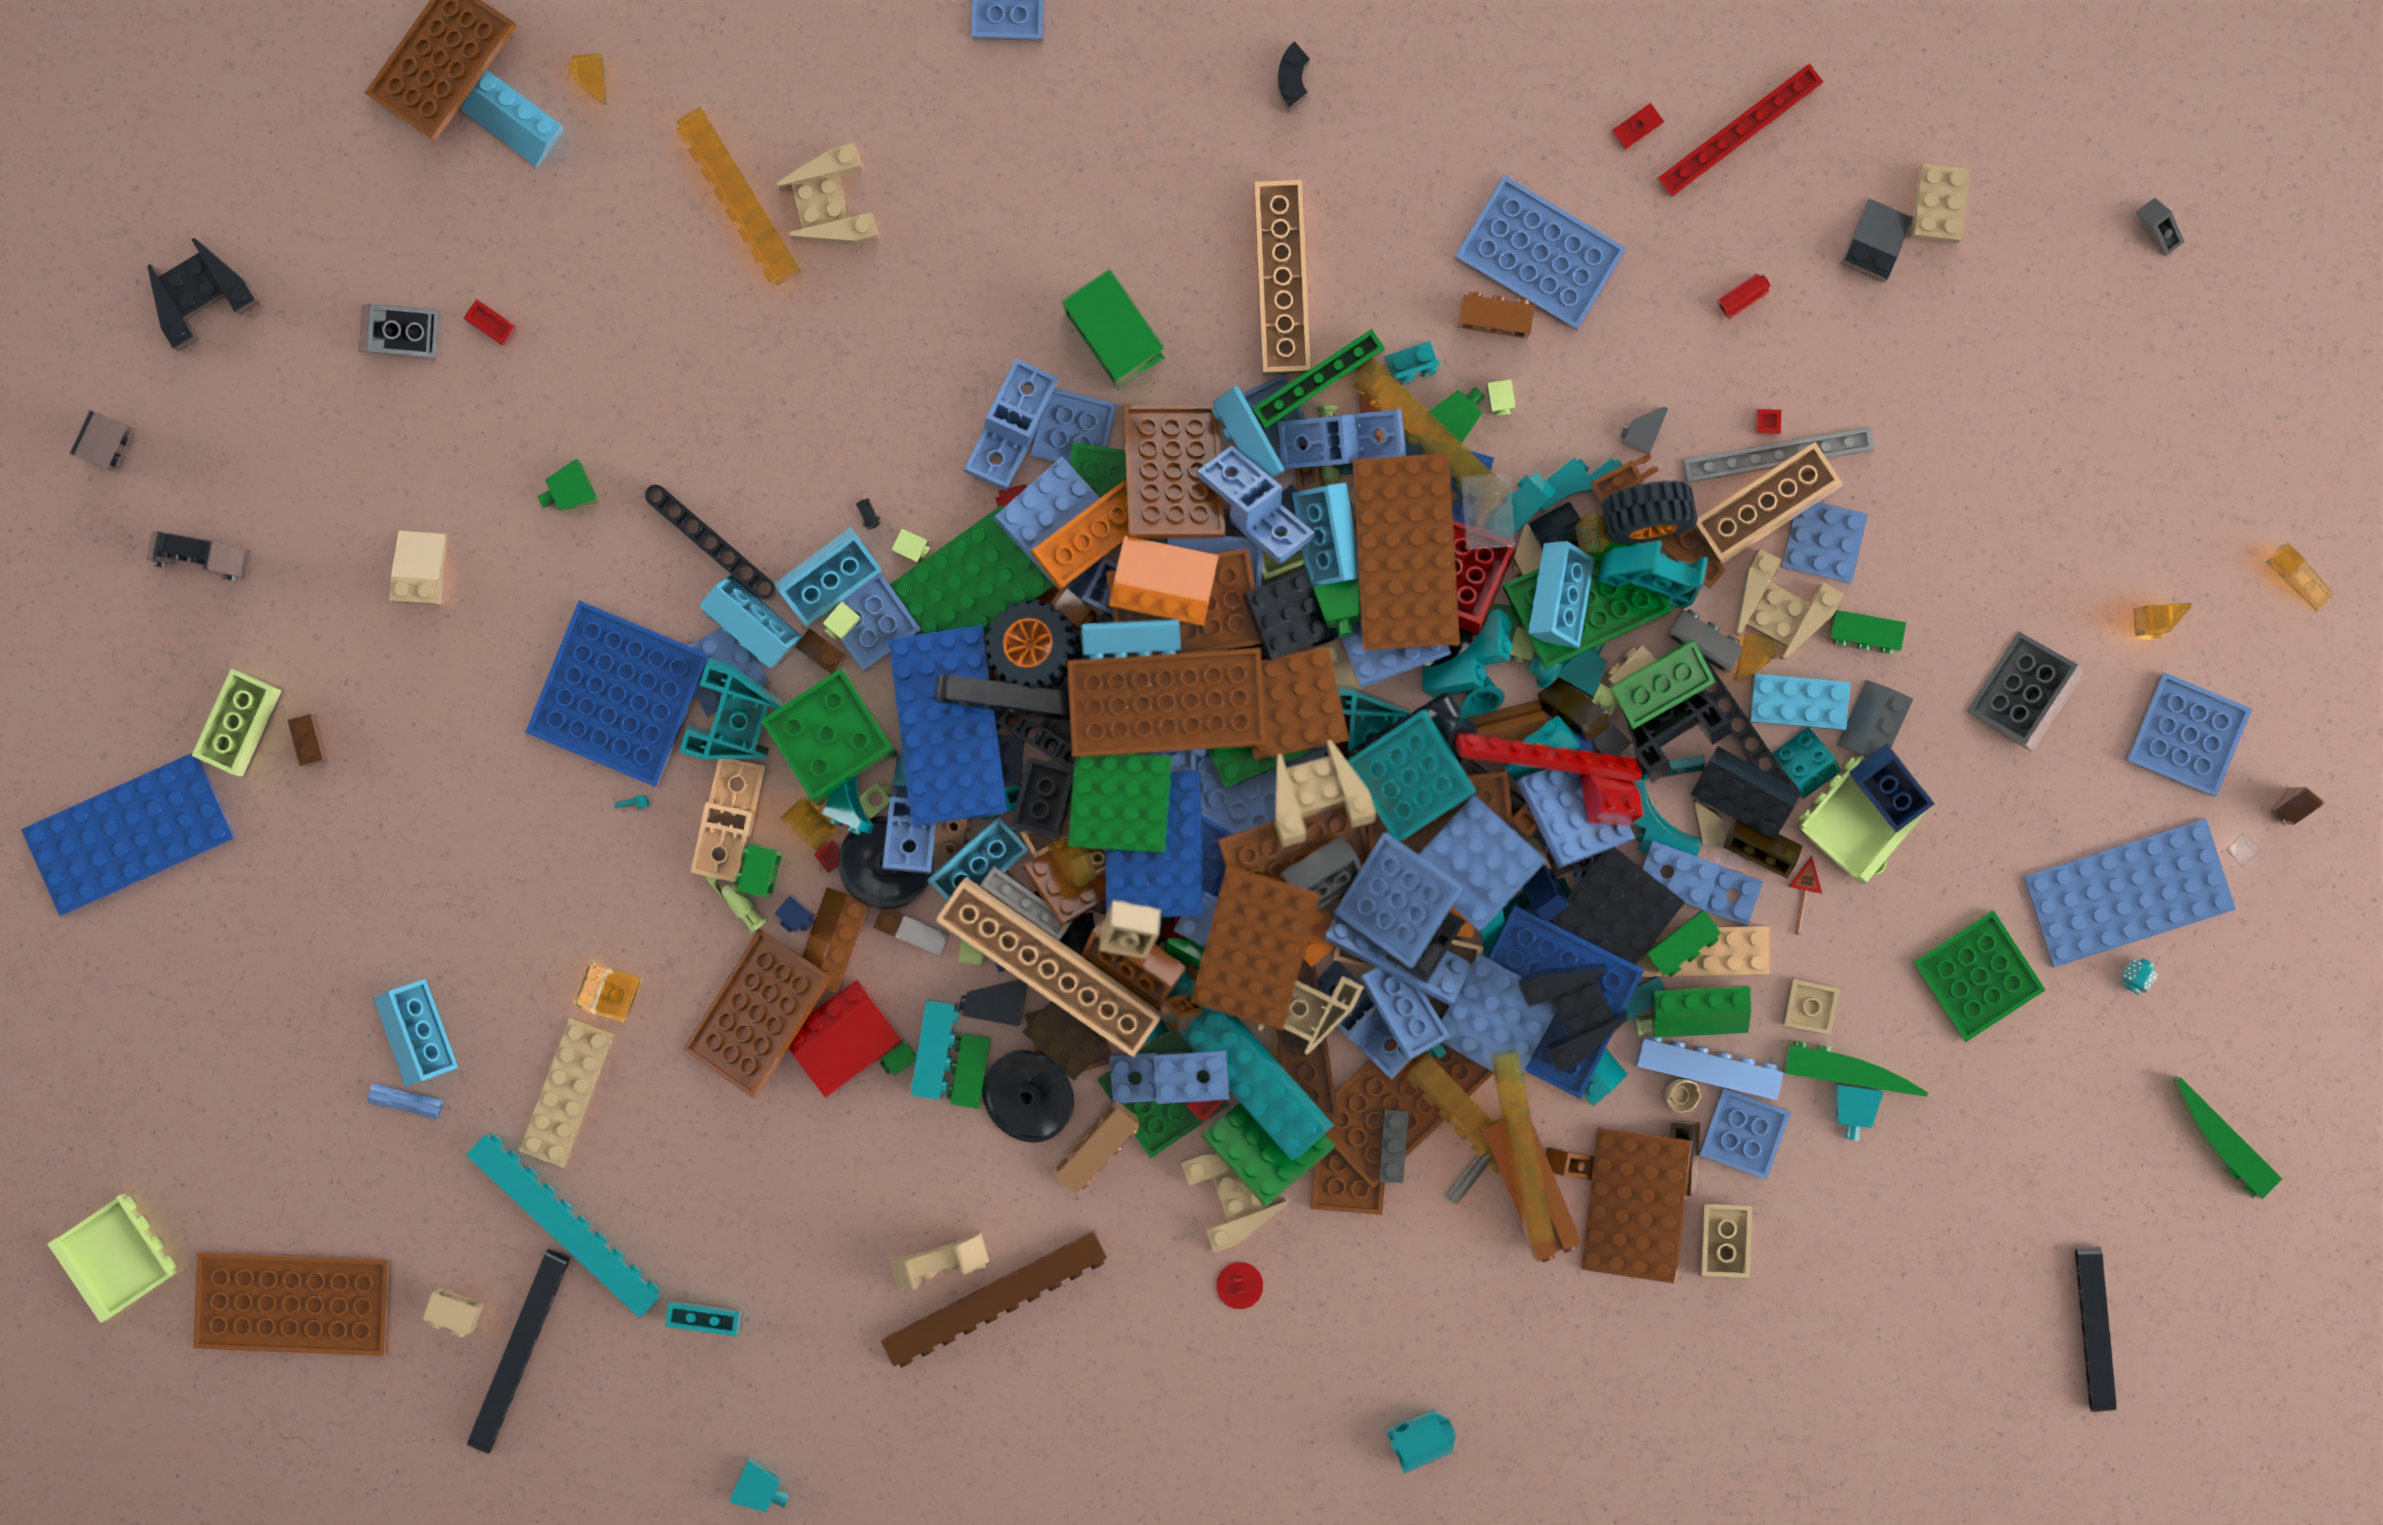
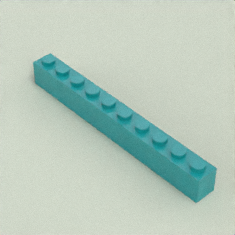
M486 1133L466 1156L635 1315L641 1318L662 1296L659 1293L660 1287L652 1280L647 1281L641 1276L643 1272L638 1266L628 1264L624 1260L626 1256L617 1247L612 1249L607 1244L608 1239L600 1231L595 1233L589 1227L591 1223L583 1215L578 1217L572 1211L574 1207L566 1199L560 1200L555 1195L556 1190L549 1183L545 1182L543 1184L537 1178L539 1174L532 1167L528 1166L526 1168L520 1162L521 1157L514 1150L508 1151L502 1145L504 1141L497 1134L493 1133L491 1135Z

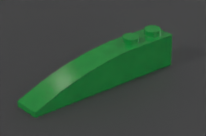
M1794 1041L1793 1045L1787 1044L1783 1066L1785 1074L1927 1097V1091L1907 1079L1861 1059L1831 1052L1832 1047L1817 1045V1049L1807 1048L1808 1043Z
M2176 1076L2173 1082L2184 1107L2208 1146L2228 1168L2226 1173L2235 1181L2239 1179L2245 1185L2243 1190L2250 1197L2254 1198L2256 1196L2263 1199L2282 1178L2181 1077Z

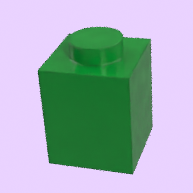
M905 1039L882 1056L883 1061L880 1064L887 1074L892 1073L895 1076L914 1063L917 1055Z

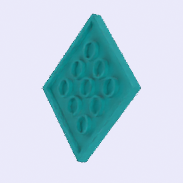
M1425 710L1419 712L1347 761L1368 789L1374 809L1389 833L1399 842L1477 792Z

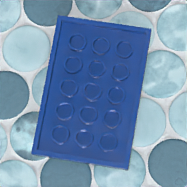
M1200 771L1171 772L1165 853L1105 849L1107 913L1113 901H1123L1132 905L1149 906L1152 909L1160 910V917L1203 916Z

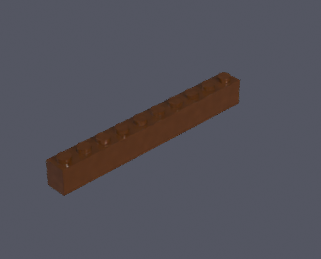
M1092 1231L883 1338L881 1343L893 1367L900 1365L901 1368L914 1362L912 1358L916 1355L921 1354L924 1357L935 1351L934 1346L940 1343L945 1346L955 1341V1335L961 1332L967 1335L977 1329V1324L983 1321L985 1324H988L998 1319V1313L1004 1310L1010 1313L1020 1307L1018 1303L1026 1299L1029 1303L1041 1297L1039 1292L1047 1288L1049 1291H1053L1062 1286L1061 1281L1070 1278L1072 1281L1082 1276V1270L1088 1267L1094 1270L1105 1264L1103 1260L1107 1258V1254L1095 1231Z

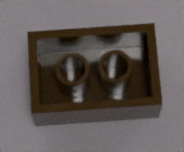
M1050 1001L1022 1031L1045 1055L1058 1064L1073 1081L1107 1047V1044L1086 1024L1053 1001Z

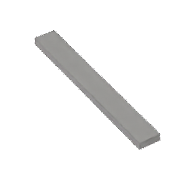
M1866 427L1683 459L1686 483L1776 468L1814 442H1816L1826 459L1874 451L1871 428Z

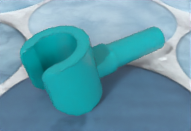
M639 795L633 799L615 802V808L635 804L637 809L641 810L649 806L650 803L646 795Z

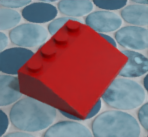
M1453 520L1459 628L1479 635L1514 557L1515 543Z
M855 980L809 1014L788 1049L823 1096L827 1098L903 1041L865 986L858 980Z

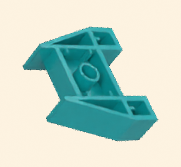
M1660 541L1614 548L1603 554L1598 581L1617 588L1631 583L1664 594L1670 606L1684 609L1693 605L1702 587L1708 558L1703 557L1691 564L1684 561L1669 560L1666 555L1660 554L1662 544Z
M708 657L700 686L723 693L711 730L688 724L679 752L700 759L767 758L769 748L757 745L763 726L761 719L766 717L768 707L779 709L783 706L784 701L734 665Z
M1337 685L1343 714L1348 715L1347 733L1349 741H1346L1345 753L1397 722L1398 717H1405L1411 713L1407 707L1355 687Z

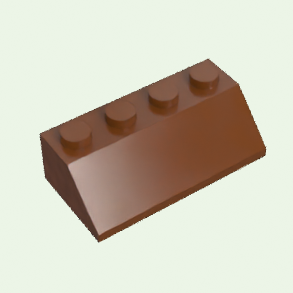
M829 887L826 888L802 957L833 977L826 989L839 993L870 907L862 904L851 895Z
M1104 917L1092 931L1081 956L1160 1010L1162 1003L1167 1000L1180 981L1186 967L1155 944H1153L1146 959L1099 950L1101 926L1105 919Z

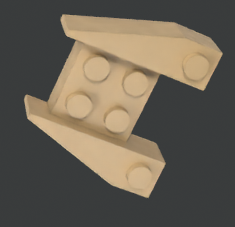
M855 143L831 148L777 182L780 190L790 187L793 189L802 229L789 232L792 239L859 244L879 239L872 212L852 217L848 215L839 175L862 170Z
M1759 549L1745 573L1735 634L1740 635L1747 625L1785 646L1780 656V659L1784 660L1834 615L1845 594L1822 583L1819 585L1810 603L1800 599L1770 582L1781 559L1763 549Z
M1331 740L1327 741L1326 751L1328 757L1286 768L1282 755L1279 754L1277 757L1275 827L1282 848L1305 841L1306 830L1302 821L1303 817L1344 806L1351 828L1375 821L1376 812L1368 789Z
M1341 975L1330 997L1297 980L1284 1028L1309 1040L1304 1050V1053L1308 1055L1354 1008L1364 986ZM1258 1023V1030L1262 1031L1264 1025Z
M1203 1153L1181 1161L1189 1186L1209 1178L1213 1179L1227 1216V1221L1206 1228L1214 1253L1236 1246L1287 1205L1284 1199L1276 1203L1271 1202L1268 1206L1264 1207L1216 1153Z
M981 1232L961 1238L957 1242L891 1260L889 1264L897 1289L908 1292L917 1289L922 1280L935 1277L936 1272L944 1270V1273H949L961 1266L963 1274H966L972 1270L985 1268L986 1263L990 1261V1257Z

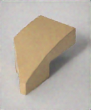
M1693 800L1703 847L1724 843L1726 835L1722 817L1715 810L1703 805L1699 800Z

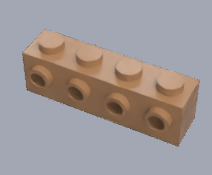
M973 818L937 823L933 857L951 859L969 842V840H965L966 831L971 832Z
M1114 1100L1053 1167L1055 1178L1076 1194L1081 1189H1085L1090 1184L1095 1173L1102 1171L1107 1164V1160L1121 1150L1126 1139L1136 1134L1139 1126L1137 1115L1117 1100Z

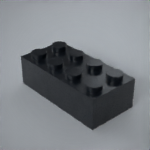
M1717 746L1698 778L1691 795L1775 840L1802 792Z

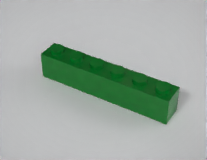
M1370 329L1253 407L1252 412L1264 430H1267L1384 352L1385 347L1373 329Z

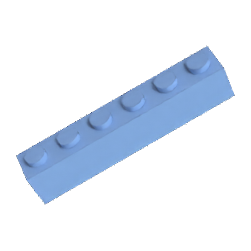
M1648 1035V1039H1641L1635 1064L1637 1067L1774 1100L1778 1098L1784 1072L1778 1071L1779 1066L1764 1063V1067L1754 1065L1755 1060L1741 1057V1061L1731 1059V1054L1718 1051L1716 1056L1708 1054L1709 1049L1698 1046L1691 1050L1685 1048V1043L1673 1040L1670 1045L1662 1043L1663 1038H1653V1035Z

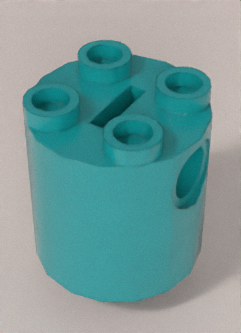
M1434 1409L1386 1430L1404 1474L1453 1453L1456 1437L1455 1431L1449 1418L1437 1413Z

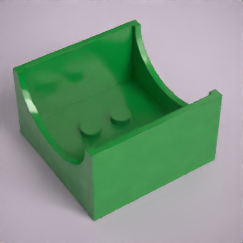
M1110 269L1062 301L1065 314L1118 391L1165 359L1161 352L1165 349Z
M842 668L761 719L764 727L806 793L819 806L825 803L829 795L855 776L884 760L895 758L899 755L854 682Z

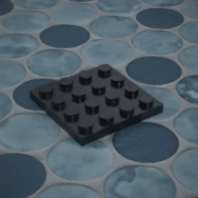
M1613 847L1601 852L1592 867L1587 870L1566 897L1570 906L1551 920L1561 928L1637 965L1684 905L1685 901Z

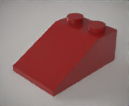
M1580 773L1588 823L1629 826L1644 816L1640 792L1633 781Z

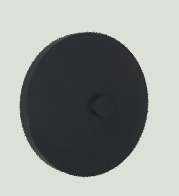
M888 816L874 817L869 819L874 824L871 834L861 831V834L858 835L850 831L845 837L838 858L839 875L847 891L866 906L884 910L904 907L919 898L928 887L929 882L927 880L933 874L934 857L932 859L931 874L883 869ZM906 841L902 849L906 853H912L916 849V844L913 841Z
M1029 1050L1009 1052L995 1061L984 1077L982 1096L987 1113L998 1128L1017 1140L1030 1143L1049 1140L1060 1133L1071 1119L1074 1110V1094L1071 1083L1060 1066L1043 1054Z

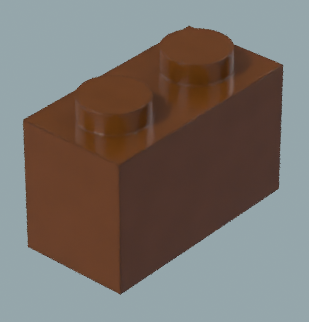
M308 714L287 720L299 766L306 767L328 761L316 715Z

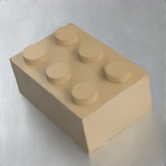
M1922 164L1918 167L1911 239L1955 244L1962 240L1970 169Z

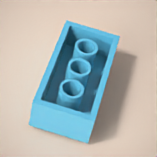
M1752 674L1748 720L1754 723L1846 730L1850 682Z

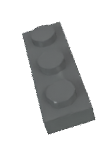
M1384 1109L1379 1172L1380 1182L1403 1183L1408 1111Z

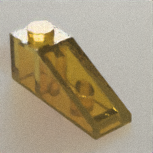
M2289 543L2281 545L2266 561L2316 611H2319L2334 595L2306 559Z

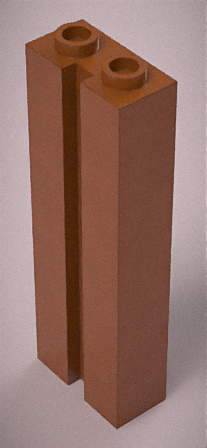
M1539 700L1464 718L1474 722L1478 730L1476 736L1495 737L1523 742L1528 736L1537 732L1547 723V718L1544 711H1542ZM1468 757L1467 761L1474 760L1477 758Z
M1522 1108L1481 1126V1132L1533 1257L1538 1262H1547L1554 1259L1555 1253L1563 1250L1564 1253L1575 1250L1577 1244L1582 1243L1528 1111Z

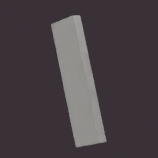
M994 866L980 885L1058 941L1071 924L1069 922L1061 926L1045 901Z

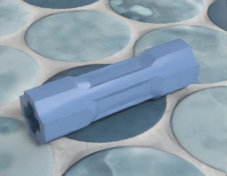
M372 1083L368 1103L408 1111L437 1120L441 1114L443 1099L426 1095L421 1096Z

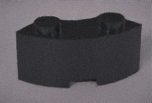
M1295 41L1285 51L1278 71V91L1282 103L1288 112L1301 103L1308 93L1303 85L1302 75L1310 63V58Z

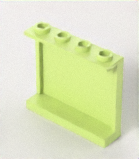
M1863 755L1856 759L1851 757L1843 767L1846 769L1841 776L1837 774L1828 785L1831 788L1826 794L1822 792L1814 800L1813 803L1816 806L1811 812L1806 810L1798 819L1801 823L1797 827L1803 835L1860 885L1868 882L1927 812L1922 813L1896 833L1849 773V771L1863 762Z
M125 1194L119 1195L108 1205L59 1238L48 1243V1246L100 1323L107 1321L177 1273L174 1269L176 1268L175 1262L169 1255L166 1256L161 1249L163 1248L161 1241L157 1236H152L148 1230L150 1226L143 1216L139 1217L135 1211L136 1204L131 1197H126Z

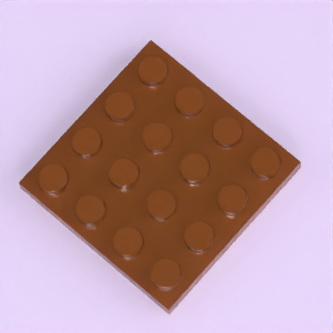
M1329 647L1285 655L1269 661V659L1261 660L1266 745L1251 746L1254 761L1278 756L1279 754L1284 755L1327 746V741L1329 740L1334 744L1349 741Z

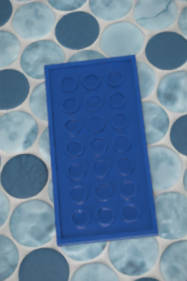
M983 625L888 639L911 825L913 827L1008 813L995 711L935 701L936 679L938 675L946 674L991 681L989 664L987 662L988 657L985 655L984 650L986 642L984 641Z
M192 753L21 829L59 916L66 915L235 839L200 759L192 756Z

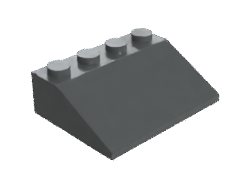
M2019 632L1967 711L2033 753L2085 673L2078 664Z

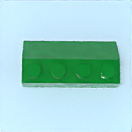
M1735 985L1651 990L1653 1038L1748 1033L1751 1017L1750 986Z

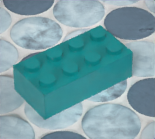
M933 999L926 1000L911 1096L939 1100L942 1095L947 1093L949 1080H945V1073L951 1070L953 1056H948L949 1049L955 1046L956 1033L952 1032L953 1025L959 1022L960 1010L956 1009L957 1003Z

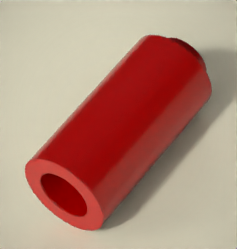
M1756 273L1717 299V303L1728 319H1732L1769 294L1768 288L1771 285L1764 275L1760 276Z

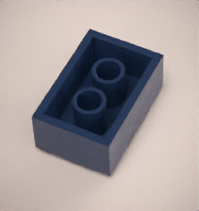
M1888 743L1849 771L1857 785L1896 833L1935 804Z

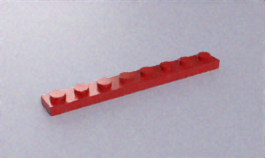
M1809 63L1657 178L1672 198L1823 84L1824 81Z
M1458 733L1456 738L1459 754L1463 757L1637 782L1640 781L1642 776L1638 760L1631 757H1619L1584 750L1578 751L1563 747L1557 748L1542 744L1509 741L1495 737L1476 736L1474 734Z

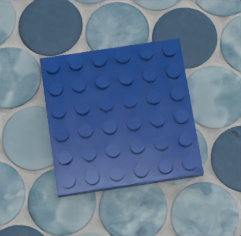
M579 600L525 733L644 783L658 787L703 676L708 657L711 655Z
M1517 905L1514 906L1489 957L1492 961L1522 978L1539 970L1605 963L1607 973L1598 976L1597 979L1614 1014L1626 1009L1645 971L1623 958L1539 916H1535L1533 913ZM1557 1011L1524 1071L1581 1099L1612 1035L1581 1063L1559 1072L1549 1052L1548 1044L1569 1034Z

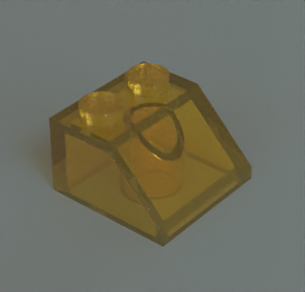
M2191 603L2148 605L2133 608L2135 637L2142 636L2143 641L2162 639V634L2170 633L2189 611Z
M802 797L780 818L814 851H818L831 839L838 829L834 827L835 824L829 822L830 817L823 816L818 811L819 805L810 798L806 800Z
M589 961L573 1005L591 1014L626 1023L642 978L607 965Z

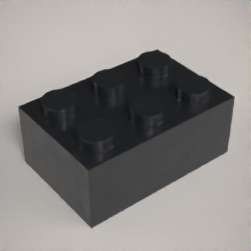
M1029 757L1010 827L1016 831L1059 842L1073 791L1074 769Z

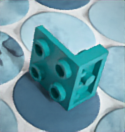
M1431 341L1385 356L1394 384L1399 382L1400 386L1413 382L1415 377L1422 375L1423 378L1435 375L1438 371L1437 369L1441 366L1440 359H1436Z
M1809 727L1772 753L1787 776L1794 783L1795 788L1802 792L1800 796L1803 799L1841 772L1836 758Z

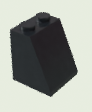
M1019 978L969 990L966 995L961 996L959 1010H963L962 1016L1019 1027L1021 1025L1028 984Z

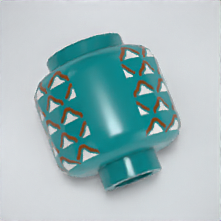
M2144 958L2140 961L2131 960L2121 976L2124 982L2123 986L2138 995L2141 992L2147 993L2157 978V972L2153 969L2154 964Z

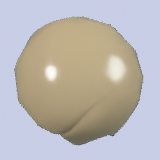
M1687 1078L1674 1079L1665 1090L1667 1106L1672 1111L1680 1114L1689 1113L1696 1108L1701 1098L1699 1085Z

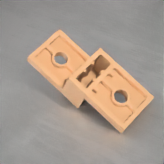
M718 759L709 802H705L690 873L735 882L738 871H741L744 847L746 848L748 836H751L766 766L736 759ZM736 777L741 778L744 782V787L740 791H734L731 787V781ZM717 847H722L726 852V856L722 861H716L713 858V850Z

